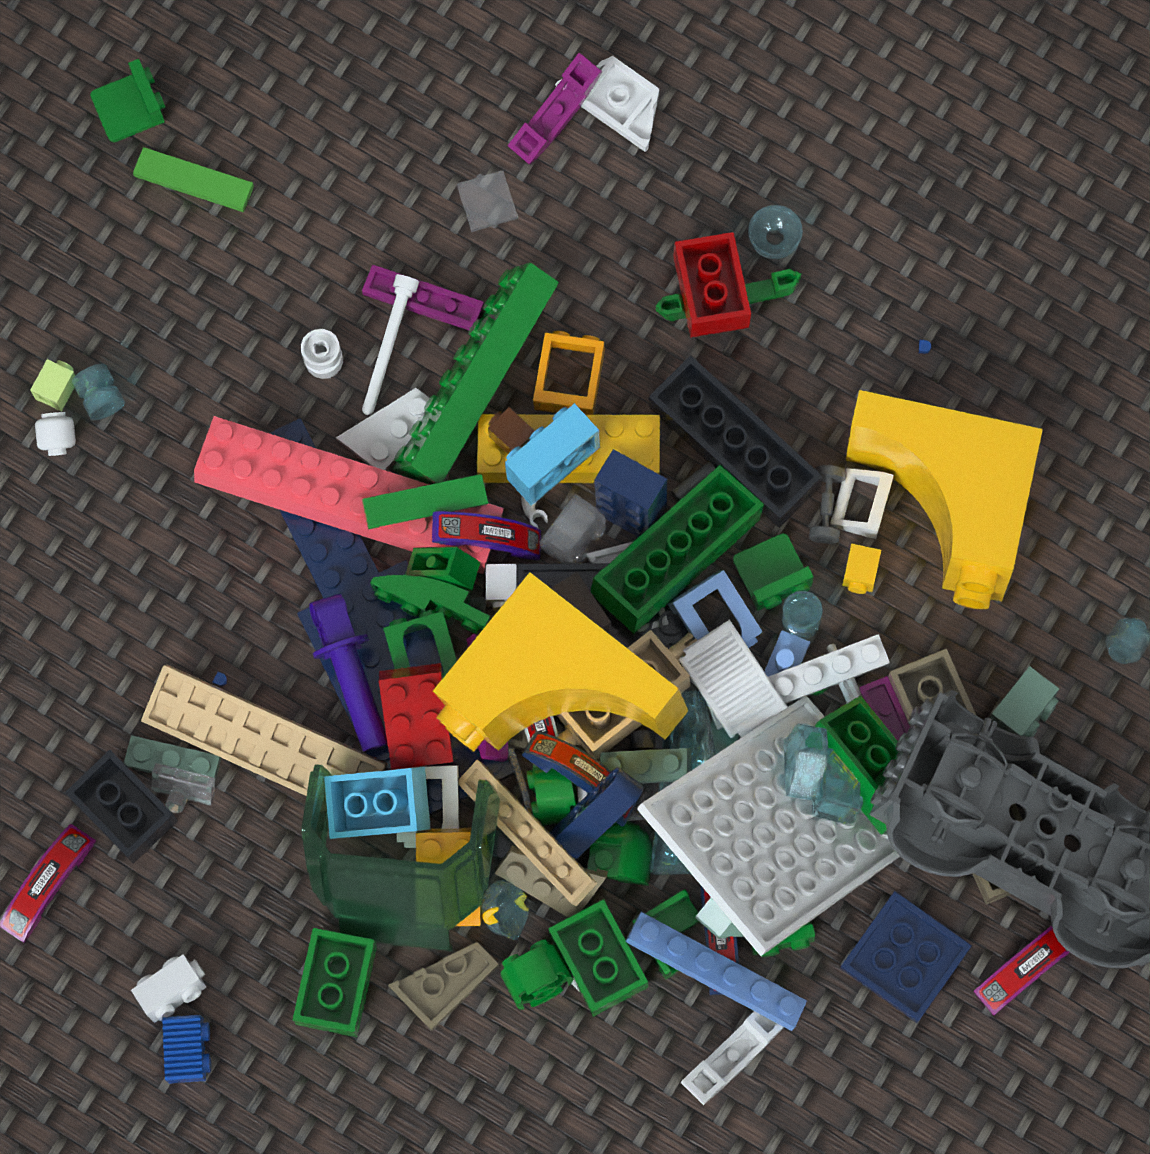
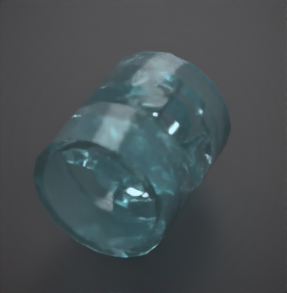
M105 364L91 366L78 373L72 380L79 397L84 399L83 405L91 420L109 417L119 411L125 404L118 387L113 386L114 379Z
M796 591L790 594L785 600L782 609L781 620L785 632L802 639L814 636L819 630L823 613L819 598L808 591Z

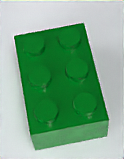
M604 899L548 928L553 943L562 956L593 1017L649 988L648 980L628 943H626Z
M317 928L312 929L293 1015V1022L296 1025L358 1037L377 949L375 940Z

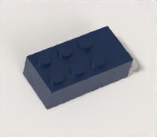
M613 449L594 479L596 513L639 537L667 512V479Z

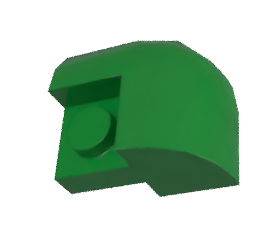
M629 821L623 827L615 822L590 846L587 869L597 871L598 868L608 871L607 879H615L621 883L649 886L653 852L652 842L647 832L638 824Z

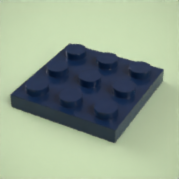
M894 891L843 962L840 969L918 1023L972 945Z

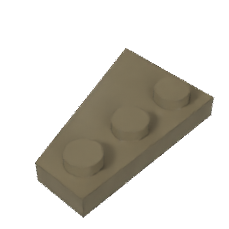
M512 845L496 867L495 874L569 918L582 911L607 878L608 871L598 868L597 871L585 869L597 882V885L577 906L571 904L517 846Z
M476 942L429 967L422 968L400 981L397 980L389 984L388 987L433 1031L499 967V964Z

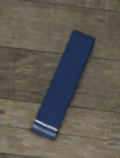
M617 767L549 833L576 860L634 805L641 796L644 786Z

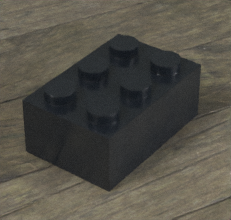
M111 750L102 756L65 791L70 800L133 864L178 822L174 814Z

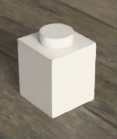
M486 564L487 607H492V610L498 611L517 588L516 564Z

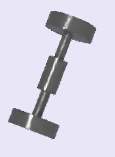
M832 465L817 466L815 470L823 476L822 482H826L825 493H822L820 515L823 516L822 526L810 528L809 539L817 543L833 544L839 542L840 531L828 527L829 516L833 514L834 494L831 493L832 483H840L845 480V469Z

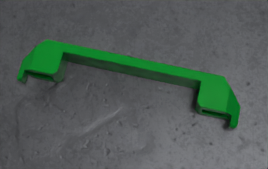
M791 269L772 273L771 279L745 284L749 304L789 296L794 293L801 280V273L796 270L794 272ZM681 294L664 296L656 305V311L668 321L686 318Z

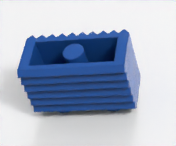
M201 1015L163 1017L165 1081L169 1084L206 1081V1073L211 1072L210 1053L205 1054L204 1041H210L209 1023L203 1022Z

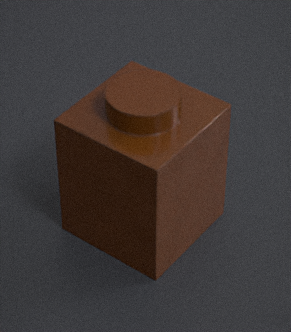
M510 407L503 413L501 411L496 413L488 423L489 438L507 454L517 446L522 448L530 441L529 437L535 431Z

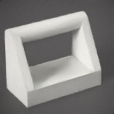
M846 468L845 480L841 483L830 526L876 539L894 475L879 471ZM855 480L878 486L868 522L844 520Z

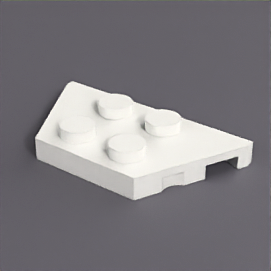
M611 56L596 65L603 72L581 107L646 152L649 147L659 97V88L617 58Z

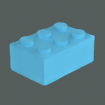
M575 403L570 408L563 407L554 415V421L546 428L543 426L539 427L529 437L530 441L522 448L520 446L515 447L506 456L507 480L531 506L600 448L599 429Z
M425 767L324 776L330 839L431 829Z

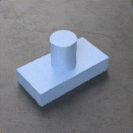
M782 630L764 672L769 677L802 664L810 641Z

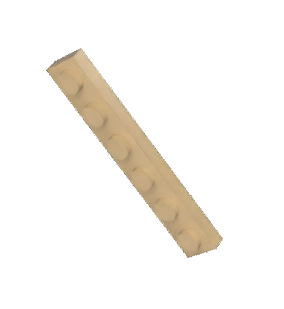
M476 760L458 780V785L571 904L577 906L597 885V882L482 762Z

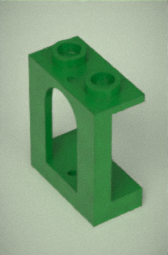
M435 610L425 611L418 615L419 618L409 621L406 618L397 619L390 622L388 627H384L395 669L410 667L404 646V634L429 628L434 635L444 671L442 673L443 678L457 662L443 611L438 613Z

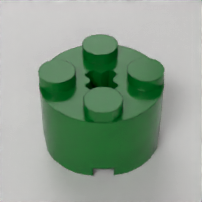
M533 765V770L527 771L529 789L535 791L537 800L531 802L533 816L538 821H541L542 826L558 824L578 804L576 785L553 768L546 773L536 765Z
M546 939L534 943L530 947L531 951L521 956L514 954L502 962L504 969L501 971L500 976L519 1010H524L523 1004L530 1003L531 1007H536L551 1000L563 992L561 988L563 983L567 981L570 986L573 982V977L556 945L548 944Z

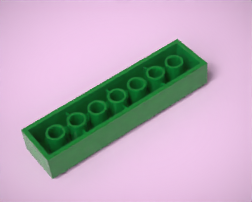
M530 262L504 271L498 280V285H500L495 295L492 294L483 306L485 310L481 320L477 319L468 332L471 337L466 345H461L455 353L454 360L456 362L451 370L448 369L439 381L441 388L437 395H432L425 404L424 410L427 412L422 420L416 421L409 432V435L412 436L407 446L403 445L394 458V461L397 463L393 471L401 476L430 485L444 481L559 283L557 280Z

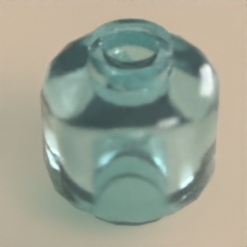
M1137 618L1118 620L1106 638L1105 644L1109 656L1121 664L1139 661L1150 645V632L1145 623Z

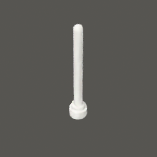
M397 274L393 287H395L394 293L397 295L363 404L362 411L365 415H371L374 412L407 300L417 291L419 281L408 276Z

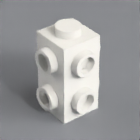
M184 955L176 956L166 961L163 968L155 974H149L141 978L137 982V986L131 991L146 1015L155 1023L158 1020L162 1021L163 1017L173 1015L175 1008L184 1002L189 1003L198 998L201 991L206 988L201 979L205 973L195 959L190 962Z

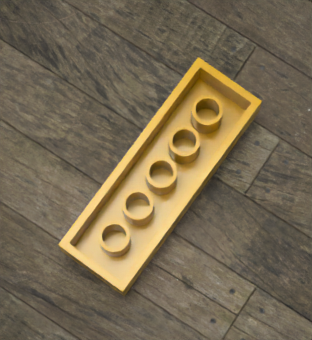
M482 414L478 421L477 475L482 474L484 483H510L507 480L505 468L506 456L508 454L489 438L488 423L495 414ZM517 414L534 430L541 426L546 428L554 421V415ZM586 415L599 429L600 448L559 483H594V479L613 449L660 475V415Z

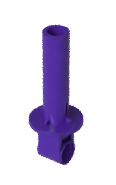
M341 594L310 602V614L323 645L322 648L313 653L314 659L331 658L362 751L367 752L387 745L386 732L357 651L362 648V644L370 640L368 634L355 636L348 616V609Z

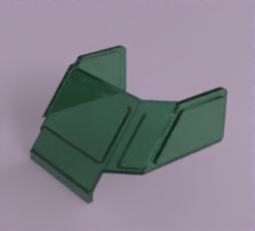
M315 764L313 771L310 772L302 821L303 846L311 888L322 904L327 906L335 918L339 919L340 933L373 939L377 944L452 951L453 945L450 943L449 930L482 905L483 893L488 887L500 797L487 780L479 779L470 841L442 864L330 853L326 847L329 825L324 776L333 775L323 765Z

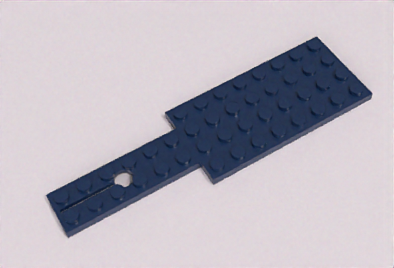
M301 418L269 433L316 448ZM279 510L322 597L326 598L341 594L345 600L355 636L364 634L369 636L370 640L362 644V648L357 651L385 729L379 687V671L395 668L384 627H388L390 622L397 619L406 618L409 621L419 618V616L409 615L401 609L402 605L392 600L390 603H386L378 599L374 595L375 592L372 590L370 582L373 577L405 575L408 562L404 560L379 573L360 535ZM308 607L298 612L297 615L315 651H317L323 645ZM429 628L404 634V646L410 667L441 663L434 635ZM319 658L353 725L331 658ZM452 734L453 762L427 765H459L458 780L476 760L482 762L499 781L514 775L508 759L504 762L482 759L479 748L473 752ZM388 744L366 752V754L388 763L385 771L391 770ZM426 779L429 817L443 810L442 779ZM458 785L460 802L470 796Z

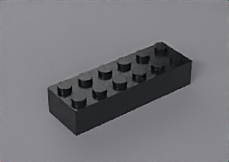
M691 355L649 396V408L656 415H660V418L707 462H711L715 468L721 465L764 504L762 513L777 527L780 528L821 487L823 476Z

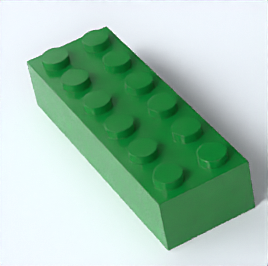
M719 465L593 578L590 592L596 600L635 634L760 520L764 504L726 469Z

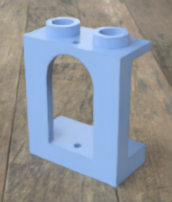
M724 570L715 572L668 603L673 614H678L687 630L694 636L693 639L699 640L707 635L709 631L692 605L717 589L737 620L741 629V637L748 648L758 642L756 636L762 633L759 625Z

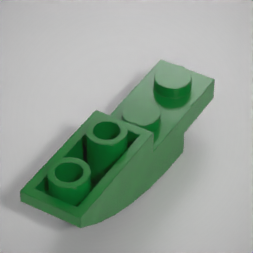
M387 575L373 577L370 582L372 590L375 592L374 595L378 599L386 603H390L392 600L402 605L401 609L414 617L431 610L433 607L437 613L443 611L445 619L450 620L453 617L462 622L461 626L475 634L478 631L481 632L491 620V616L468 605L470 601L468 591L443 581L421 576Z

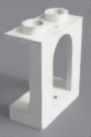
M459 765L419 766L425 767L426 779H442L443 824L441 829H459ZM416 831L397 833V842H404V848H416Z

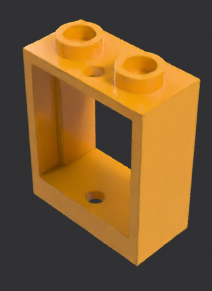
M553 331L552 334L545 333L533 398L534 410L557 413L563 407L570 408L575 403L585 415H594L605 352L604 341H599V338L591 335H584L582 338L571 337L570 334L563 331ZM552 347L594 354L587 397L544 391Z

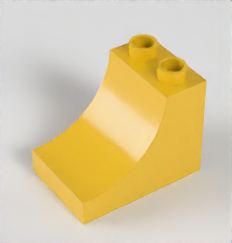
M859 390L851 425L846 461L859 463L880 472L894 475L893 479L908 490L921 504L935 528L941 546L943 558L942 589L955 591L953 597L955 603L973 609H988L991 599L1002 602L1014 569L1043 429Z
M532 573L525 577L433 690L445 705L436 718L446 726L445 729L473 752L483 740H486L499 751L512 737L523 729L562 712L589 710L614 713L645 725L663 739L670 735L688 712L684 699L675 685Z

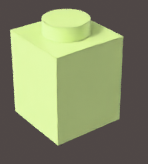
M47 359L30 390L34 398L62 411L78 382L73 371L74 368L63 361L58 360L57 363H54Z

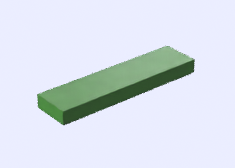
M143 147L133 171V175L136 178L241 212L245 211L254 188L253 182Z

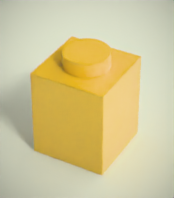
M851 544L843 586L848 587L849 591L857 594H865L866 591L872 592L881 550Z

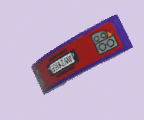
M435 511L433 512L432 542L456 547L466 544L511 552L513 557L538 561L540 560L541 530L523 522L497 516Z

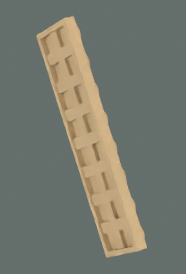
M168 664L163 665L141 719L142 722L325 805L327 803L324 776L385 771L388 764Z

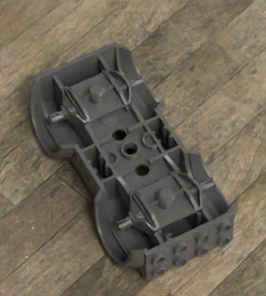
M954 690L944 694L939 692L932 699L927 698L920 708L916 706L907 722L911 724L907 734L903 733L896 744L895 749L899 752L895 760H890L883 772L886 780L882 787L879 786L870 801L874 806L869 815L886 824L888 839L899 856L923 871L940 876L959 877L974 873L1051 916L1053 932L1058 942L1067 951L1091 964L1121 969L1136 965L1142 967L1150 963V810L1145 811L1123 797L1118 791L1119 785L1113 783L1103 790L1041 755L1037 739L1008 732L996 727V721L992 722V719L989 718L983 720L958 703L955 697L959 693ZM1012 804H1019L1024 808L1025 818L1023 821H1015L1010 817L1009 808ZM1041 819L1051 823L1053 829L1051 835L1041 831L1039 826ZM1071 834L1078 838L1080 843L1078 851L1071 852L1065 848L1064 838L1066 835Z

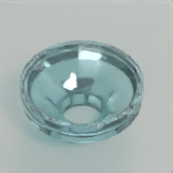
M770 205L757 211L752 217L748 228L749 239L755 251L771 259H780L792 254L799 246L803 234L802 224L797 214L791 209L780 205ZM776 230L781 232L784 240L778 245L770 244L766 240V235L770 231Z

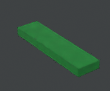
M482 474L364 498L362 499V504L369 530L431 517L435 511L454 512L487 505L488 500Z

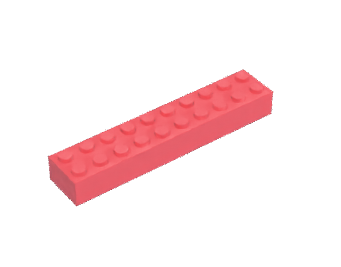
M216 416L213 417L194 469L195 483L411 552L413 548L456 547L432 542L433 516L368 530L362 499L430 484ZM488 503L487 505L454 512L502 517L504 508ZM466 544L458 547L480 562L477 573L484 574L491 549Z

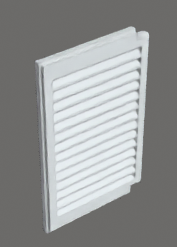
M730 619L685 648L683 651L686 656L679 658L680 663L690 675V678L730 738L735 737L737 733L742 738L788 707Z

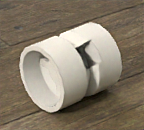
M315 329L309 332L301 343V353L308 372L320 379L335 376L341 370L343 364V355L336 335L325 329Z

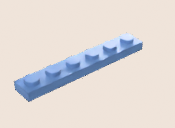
M642 912L637 916L626 939V943L791 1031L796 1027L807 1000Z

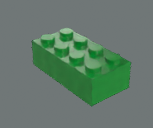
M860 695L820 719L804 740L822 762L834 752L824 765L830 764L832 767L830 772L833 776L836 773L839 775L840 779L837 781L842 786L845 783L848 786L847 790H845L847 793L857 783L856 780L858 781V784L849 793V796L878 832L883 835L887 832L886 824L869 815L874 806L870 801L879 786L882 787L886 780L883 772L890 760H895L899 752L895 749L898 741ZM833 758L837 760V764L833 763ZM840 768L845 770L844 774L841 773ZM849 777L853 780L852 783L848 781Z

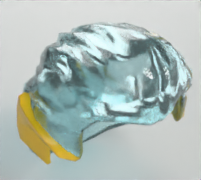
M506 880L492 883L481 900V917L490 931L494 934L510 938L513 941L517 940L528 918L529 908L524 903L527 895L520 888Z

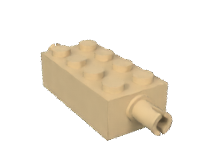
M650 630L627 648L675 685L680 693L691 686L690 675L681 666L679 661L680 657L686 656L683 650L697 641L696 638L692 639L694 636L690 632L668 649ZM585 710L562 712L556 715L566 729L557 738L574 746L581 745L596 760L600 758L602 752L609 751L642 725L628 717L602 711Z

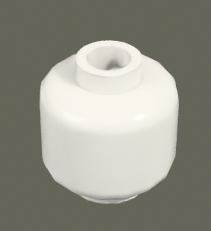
M65 412L41 414L42 419L37 420L35 423L37 447L41 450H48V456L67 454L66 448H71L76 443L73 419L66 417Z

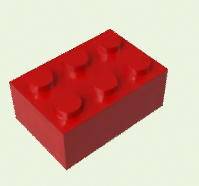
M734 232L675 242L673 257L690 338L749 328L751 310Z
M441 663L379 671V687L391 770L453 762L451 734L445 729L446 726L436 718L445 707L433 692L443 679Z

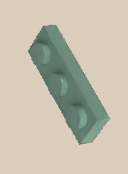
M131 735L124 764L131 769L214 788L221 757Z
M680 748L602 752L600 754V763L610 771L619 767L639 783L675 782L692 771V750Z

